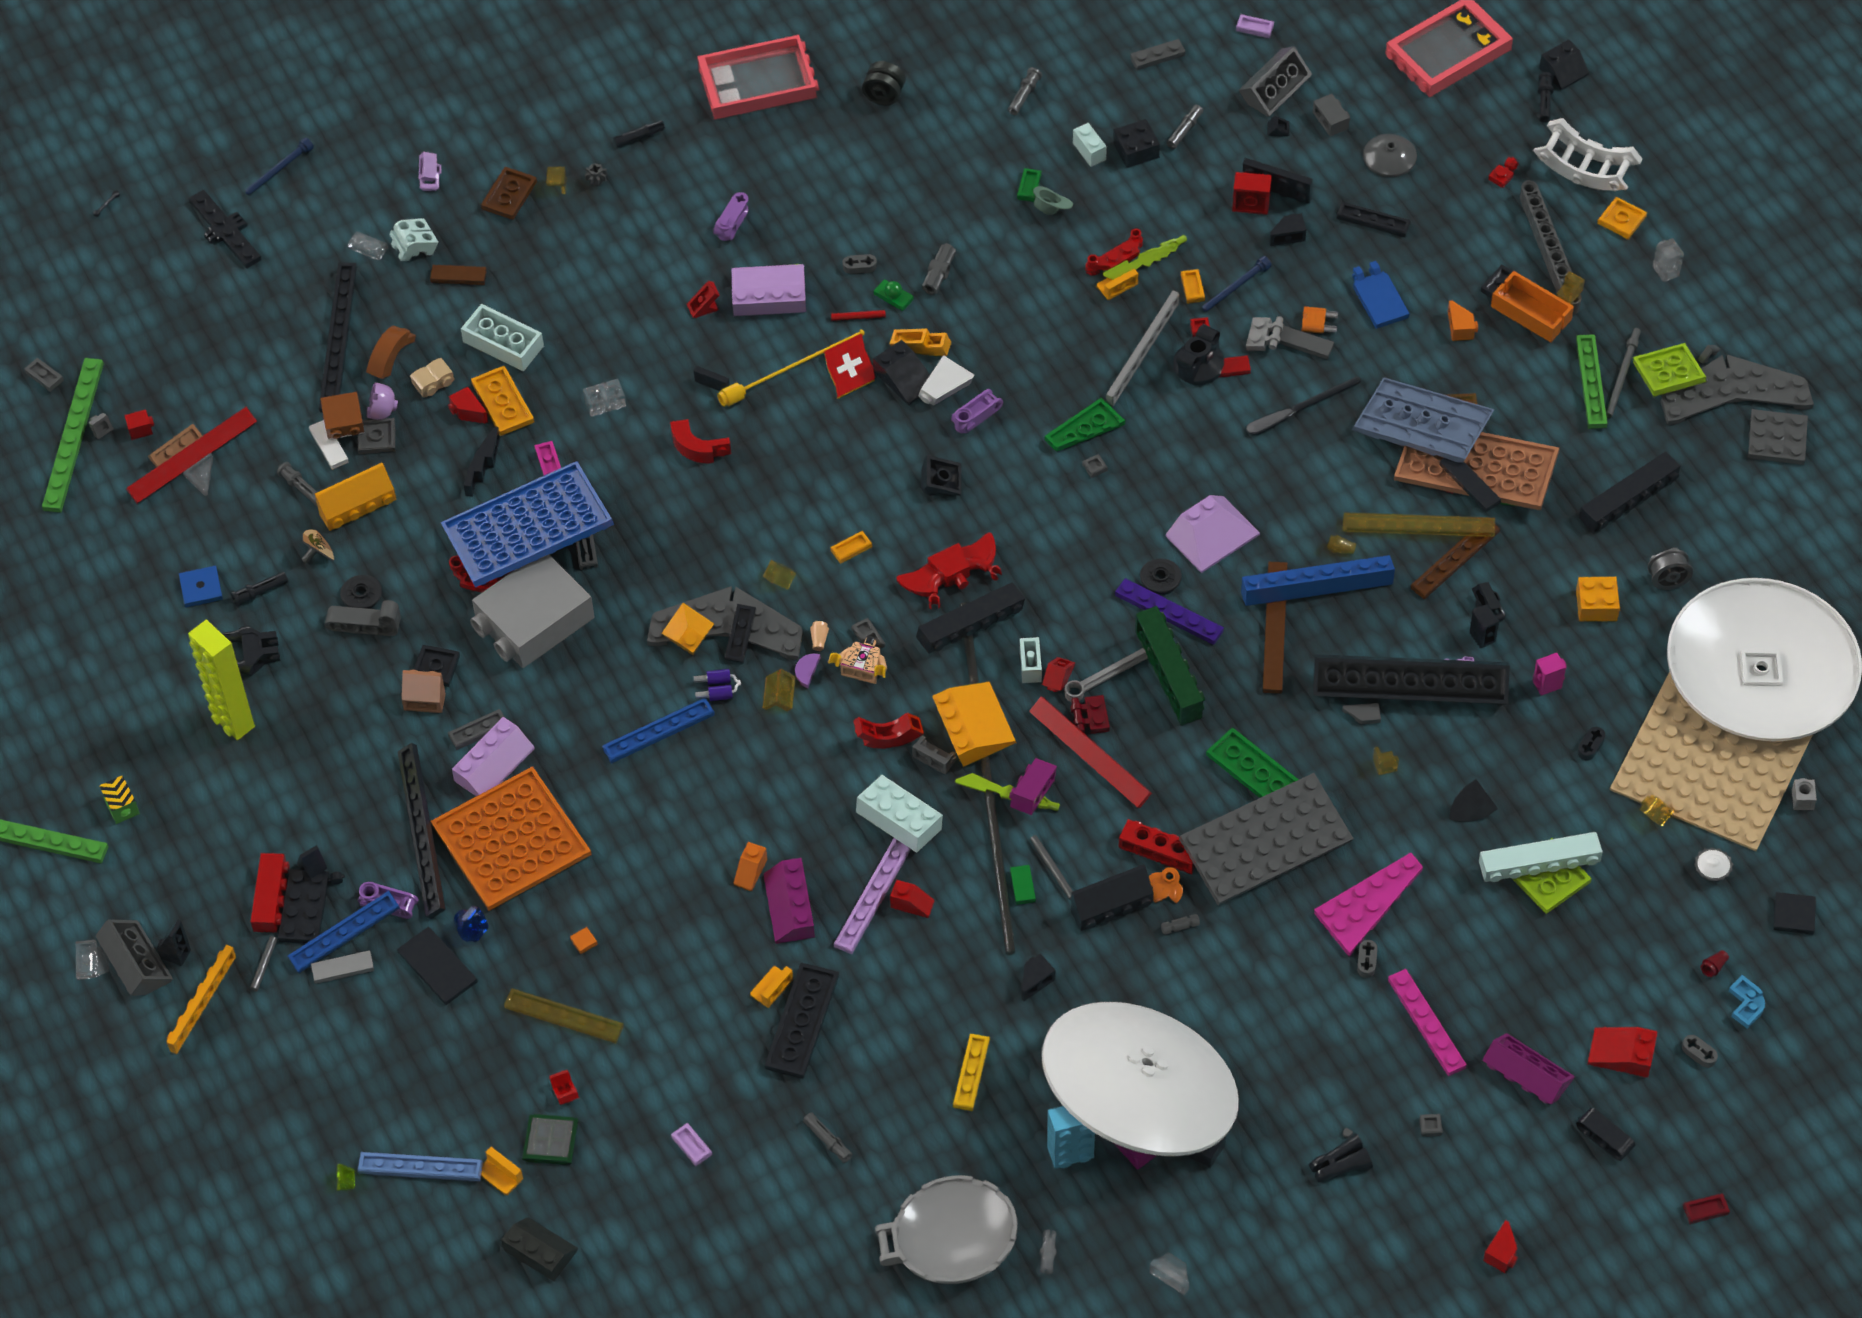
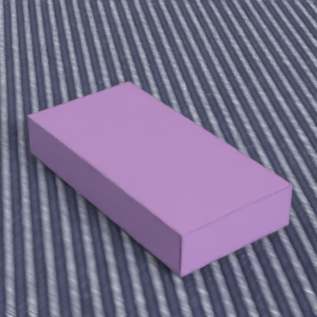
M1240 15L1236 31L1270 38L1274 22Z
M688 1123L671 1134V1138L695 1166L712 1155V1151Z

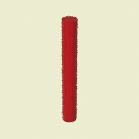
M885 310L832 313L831 321L886 317Z

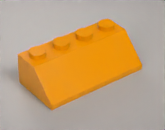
M383 463L315 493L320 517L329 531L397 500L394 487Z

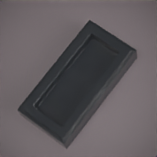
M696 366L694 369V380L697 383L718 391L730 386L728 377Z

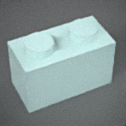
M1089 123L1073 129V144L1091 167L1106 160V145Z
M1039 637L1020 638L1022 683L1042 682Z

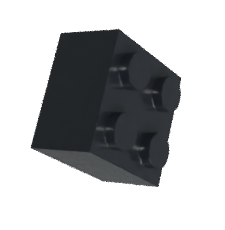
M1147 119L1113 129V144L1126 168L1160 158V143Z

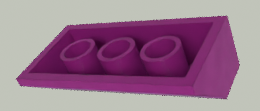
M802 858L783 860L763 874L775 944L815 937Z
M1507 1033L1493 1040L1482 1060L1487 1063L1490 1069L1500 1071L1507 1080L1522 1085L1521 1088L1529 1093L1533 1092L1539 1096V1100L1546 1104H1553L1558 1101L1575 1078L1574 1075Z

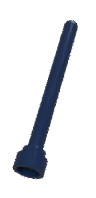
M306 137L299 142L297 149L245 190V193L251 195L299 155L313 150L312 142Z
M1265 256L1260 257L1251 270L1204 304L1202 310L1207 312L1257 273L1266 272L1272 267L1270 260Z

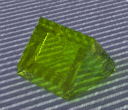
M340 1163L337 1164V1190L355 1188V1170Z

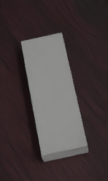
M370 950L311 963L315 984L374 971Z

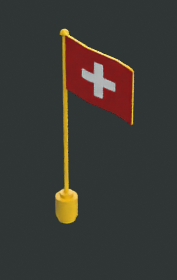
M860 329L858 333L745 387L736 382L720 390V393L717 394L718 400L723 407L731 406L745 399V390L822 353L825 354L827 369L836 387L837 399L875 381L874 369L864 347L862 336H864L865 332Z

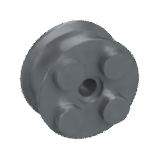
M1671 548L1650 558L1647 568L1652 575V583L1656 588L1661 590L1675 589L1683 586L1692 578L1693 569L1688 564L1689 557L1687 553L1678 548Z

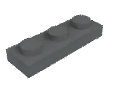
M1176 39L1131 53L1130 59L1136 70H1140L1185 56V49L1180 40Z

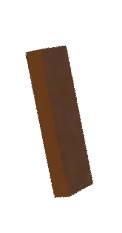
M432 265L430 280L431 283L485 285L487 269L486 267Z

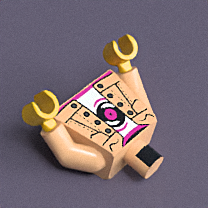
M867 637L864 644L854 642L851 647H848L839 654L831 653L828 660L829 664L835 663L836 667H839L840 664L842 676L876 684L878 675L885 678L887 671L885 658L880 655V648L875 647L876 640L871 637Z

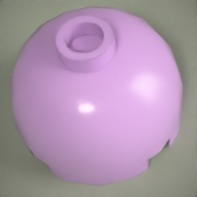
M375 382L369 397L370 405L367 408V418L381 420L389 417L392 411H396L398 400H395V394L390 387Z

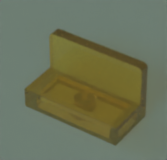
M779 669L766 676L763 709L767 710L776 705L785 711L791 710L793 707L796 676L783 669Z

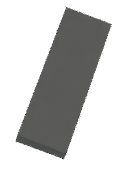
M1286 326L1283 327L1279 335V344L1327 360L1334 347V342Z
M498 709L448 732V737L457 751L481 740L504 715Z

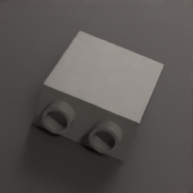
M548 554L537 561L514 570L472 600L475 616L470 619V622L481 637L484 638L489 634L496 641L494 647L504 661L508 662L513 658L524 668L595 617L592 597Z

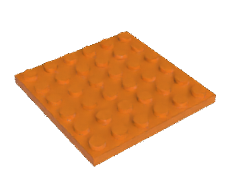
M533 766L430 821L432 827L488 911L592 855L590 848Z

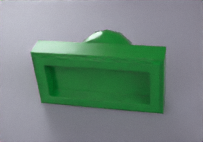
M884 279L874 290L875 296L901 311H904L914 300L913 295L904 291L901 284L896 281L889 282Z

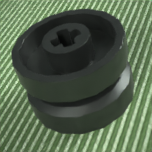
M877 61L872 63L862 84V92L870 101L883 106L896 103L906 81L905 74L898 66L890 62Z

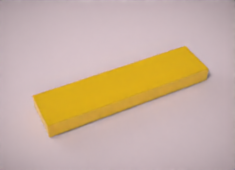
M970 1033L953 1108L973 1111L990 1037Z

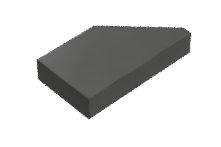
M869 618L851 626L860 643L864 644L866 638L871 637L876 640V647H885V642Z
M1378 703L1346 705L1342 707V711L1345 714L1348 713L1360 724L1381 723Z

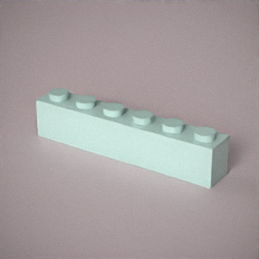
M1592 832L1480 852L1479 865L1484 882H1497L1505 878L1515 879L1528 874L1537 875L1540 872H1555L1559 869H1572L1586 864L1594 865L1601 861L1603 852L1597 833Z

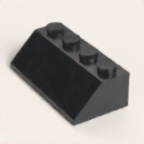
M1145 865L1137 866L1071 892V913L1081 931L1092 929L1097 924L1110 922L1115 917L1128 915L1133 910L1146 908L1153 903L1154 892Z

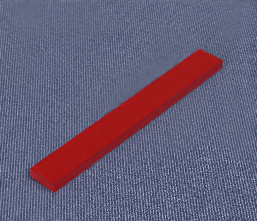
M246 406L131 484L126 490L136 504H138L255 424L257 420Z
M1040 697L1029 711L1137 808L1142 807L1152 794L1144 785L1044 697Z

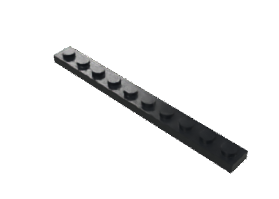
M338 263L320 398L341 394L357 272L356 263ZM320 399L319 411L323 413Z
M410 743L398 751L425 914L426 917L432 919L445 911L446 908L418 748L416 744Z

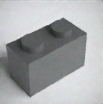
M1333 94L1313 102V114L1329 136L1349 129L1350 115L1342 108L1340 101Z

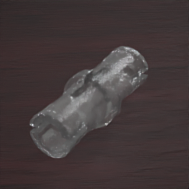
M1050 1230L1043 1232V1246L1040 1249V1255H1042L1041 1273H1044L1045 1269H1047L1046 1274L1053 1273V1261L1057 1251L1055 1249L1057 1234L1055 1231H1052L1051 1235Z

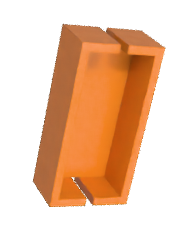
M1515 271L1504 280V284L1502 283L1493 292L1491 301L1492 308L1549 342H1552L1561 332V329L1563 330L1572 320L1574 310L1573 305Z

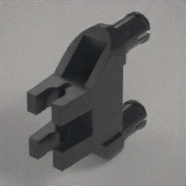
M242 626L239 630L222 632L231 643L241 642L243 645L244 660L237 662L240 674L253 675L266 663L281 661L276 631L259 632L249 626Z

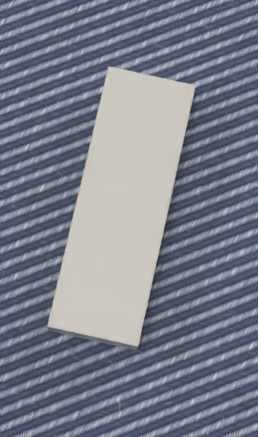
M324 420L309 426L312 436L332 470L349 463L338 440H328Z

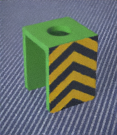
M123 776L100 785L104 801L116 824L140 814L136 801Z

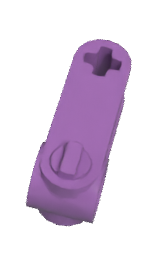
M745 193L734 194L722 215L716 221L714 234L720 240H732L748 213V196Z
M986 389L952 414L951 420L956 431L959 433L970 432L1002 407L1003 400L993 395L991 389Z
M365 882L360 886V896L358 898L360 906H365L387 891H390L400 906V909L391 915L405 919L412 917L414 905L419 901L411 893L373 882Z

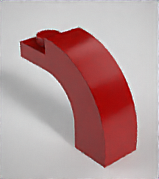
M688 419L670 422L673 443L684 457L699 463H714V457L731 454L729 438L701 440L692 434Z
M905 713L892 722L881 724L870 722L861 717L853 720L857 737L862 738L864 746L883 749L901 746L924 734L920 718L910 713Z

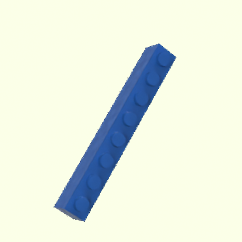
M1390 555L1245 576L1242 577L1241 594L1245 606L1391 585L1394 580L1395 568Z

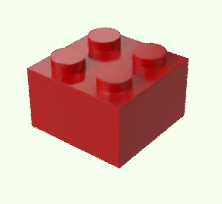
M1236 172L1232 211L1268 215L1272 175Z

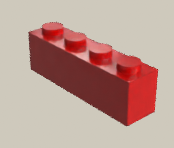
M261 853L251 915L253 932H277L278 925L281 924L282 914L280 909L284 906V896L282 895L283 890L287 888L285 874L289 873V861H286L284 854Z

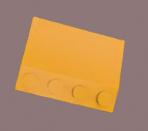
M990 682L952 687L932 696L963 767L1016 743Z

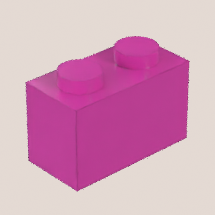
M1558 653L1536 660L1532 681L1541 696L1562 688L1567 666L1564 659H1561Z

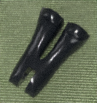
M1356 1133L1335 1149L1316 1157L1308 1164L1311 1171L1316 1172L1315 1178L1318 1183L1350 1171H1367L1373 1168L1370 1155L1366 1148H1363L1362 1141Z

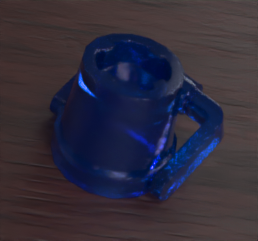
M471 906L469 910L457 912L453 919L458 935L464 941L477 942L489 927L482 910L476 906Z

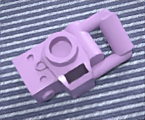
M423 152L419 155L420 189L423 191H436L439 189L441 165L437 163V154ZM424 180L435 181V184H424Z

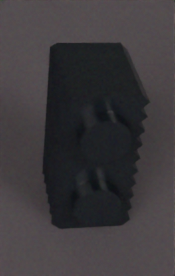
M1487 604L1473 609L1469 634H1471V637H1473L1481 649L1496 642L1500 622Z

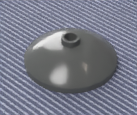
M1382 134L1372 138L1366 144L1363 158L1366 166L1375 174L1384 177H1398L1408 173L1414 167L1417 152L1414 145L1405 137L1396 134Z

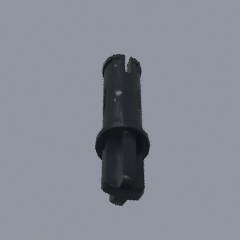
M662 120L650 125L644 124L641 128L615 136L613 139L618 148L644 137H651V134L664 130L665 125Z

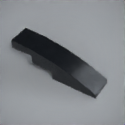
M494 427L484 439L470 464L464 482L465 496L473 497L476 482H484L486 468H494L500 442L499 427Z

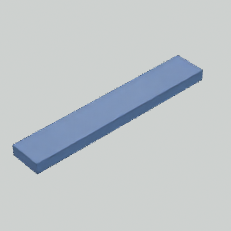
M361 1152L357 1171L359 1174L480 1181L483 1161L479 1159Z

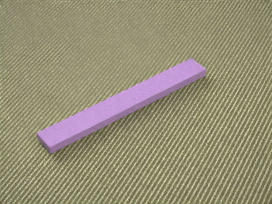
M893 838L834 943L835 948L853 954L911 850L897 839Z

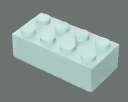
M483 304L476 309L461 328L464 343L522 371L528 367L544 347L541 332Z
M883 775L857 797L856 812L916 853L942 829L943 815Z

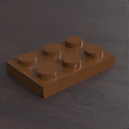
M504 167L483 200L481 209L514 220L536 185L537 177Z

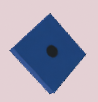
M216 566L179 573L185 607L223 600Z

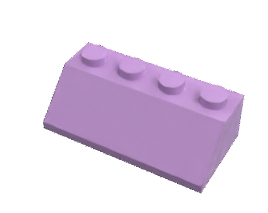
M502 717L452 768L454 781L473 795L478 796L502 783L535 748L518 726Z

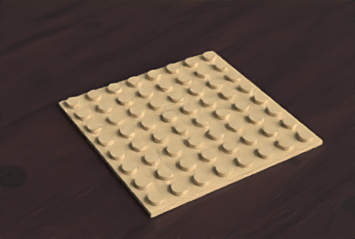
M1669 672L1610 790L1753 851H1757L1813 735L1788 741H1760L1727 732L1711 724L1691 708L1677 690Z

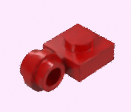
M1508 157L1504 163L1505 167L1499 164L1489 174L1488 180L1504 188L1513 178L1514 173L1512 171L1517 169L1519 162L1514 157Z

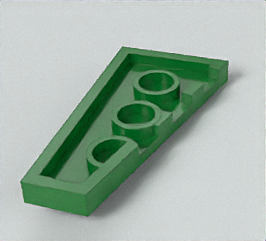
M1100 398L1045 435V441L1057 452L1125 425V420L1107 402Z

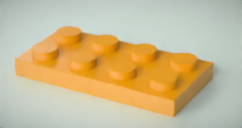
M505 365L471 379V383L495 427H499L500 436L534 423V417Z

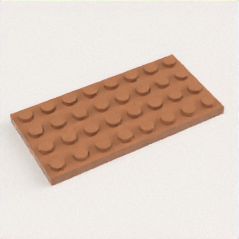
M1481 432L1464 462L1495 492L1502 503L1541 510L1557 461L1559 448ZM1404 446L1394 475L1395 481L1468 495L1439 465V461L1444 457L1433 456Z

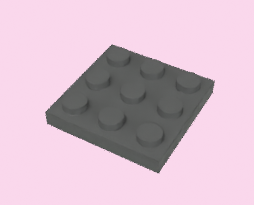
M1752 409L1748 458L1804 465L1808 416Z

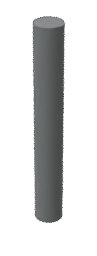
M270 936L253 979L250 987L253 991H258L277 942V938L274 936Z

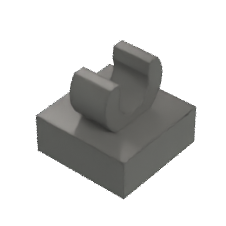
M102 413L99 416L95 415L90 418L89 425L96 438L100 439L113 430L106 414Z

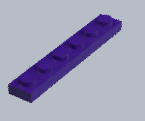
M1126 578L1115 591V596L1143 610L1157 606L1160 612L1163 611L1167 622L1213 645L1224 631V627Z

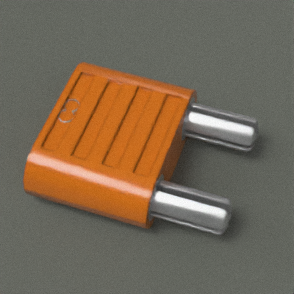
M1304 306L1302 332L1336 333V326L1324 324L1325 317L1338 318V312L1326 311V308Z

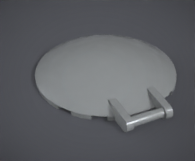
M948 1176L921 1186V1190L914 1195L911 1194L904 1201L894 1222L880 1224L875 1227L876 1235L879 1238L881 1251L879 1258L882 1266L904 1263L909 1270L926 1280L944 1284H957L978 1279L998 1267L1013 1248L1018 1225L1015 1209L1011 1201L999 1191L997 1186L986 1180L984 1182L975 1180L972 1176ZM888 1235H893L895 1252L889 1253Z

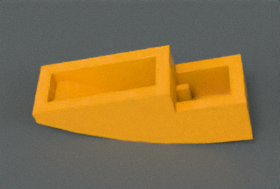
M928 329L894 330L890 341L892 346L902 339L914 353L931 356H947L951 345V340L947 333H929Z

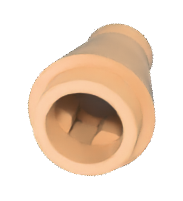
M815 621L810 627L812 649L822 651L824 650L829 628L826 622Z

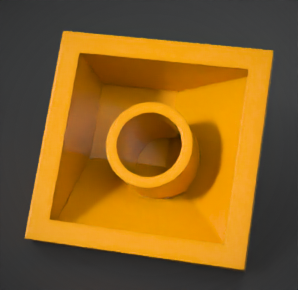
M682 603L661 634L691 655H694L714 626V623L685 603Z

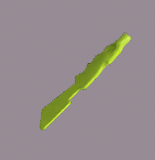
M1182 235L1179 238L1160 243L1158 248H1151L1138 254V258L1130 263L1126 260L1105 271L1103 276L1114 280L1132 269H1138L1141 265L1149 267L1153 261H1160L1161 258L1168 257L1170 252H1175L1178 246L1187 241L1185 235Z
M973 773L955 780L956 784L985 793L986 790L1000 794L1001 798L1011 800L1009 798L1013 788L1011 785L1002 787ZM1044 796L1037 807L1058 811L1060 804L1052 802Z

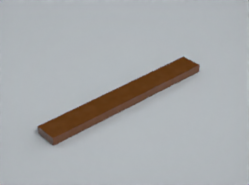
M1268 562V573L1287 570L1288 563ZM1286 600L1266 604L1263 693L1282 694Z

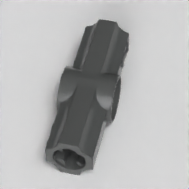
M950 244L941 245L936 258L932 259L929 264L928 274L922 285V289L927 294L933 295L937 293L943 279H947L949 275L950 264L956 254V249Z

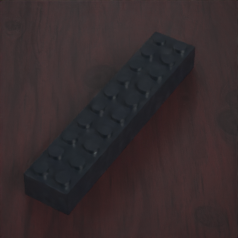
M1314 654L1313 696L1508 704L1510 665L1508 662Z

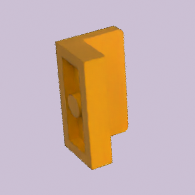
M1132 269L1114 280L1106 278L1097 283V288L1107 300H1110L1138 285V272Z
M773 966L750 992V996L769 1008L793 981V971L787 966L783 970Z
M490 1147L485 1152L487 1160L483 1163L481 1177L507 1196L523 1180L522 1171L502 1154Z

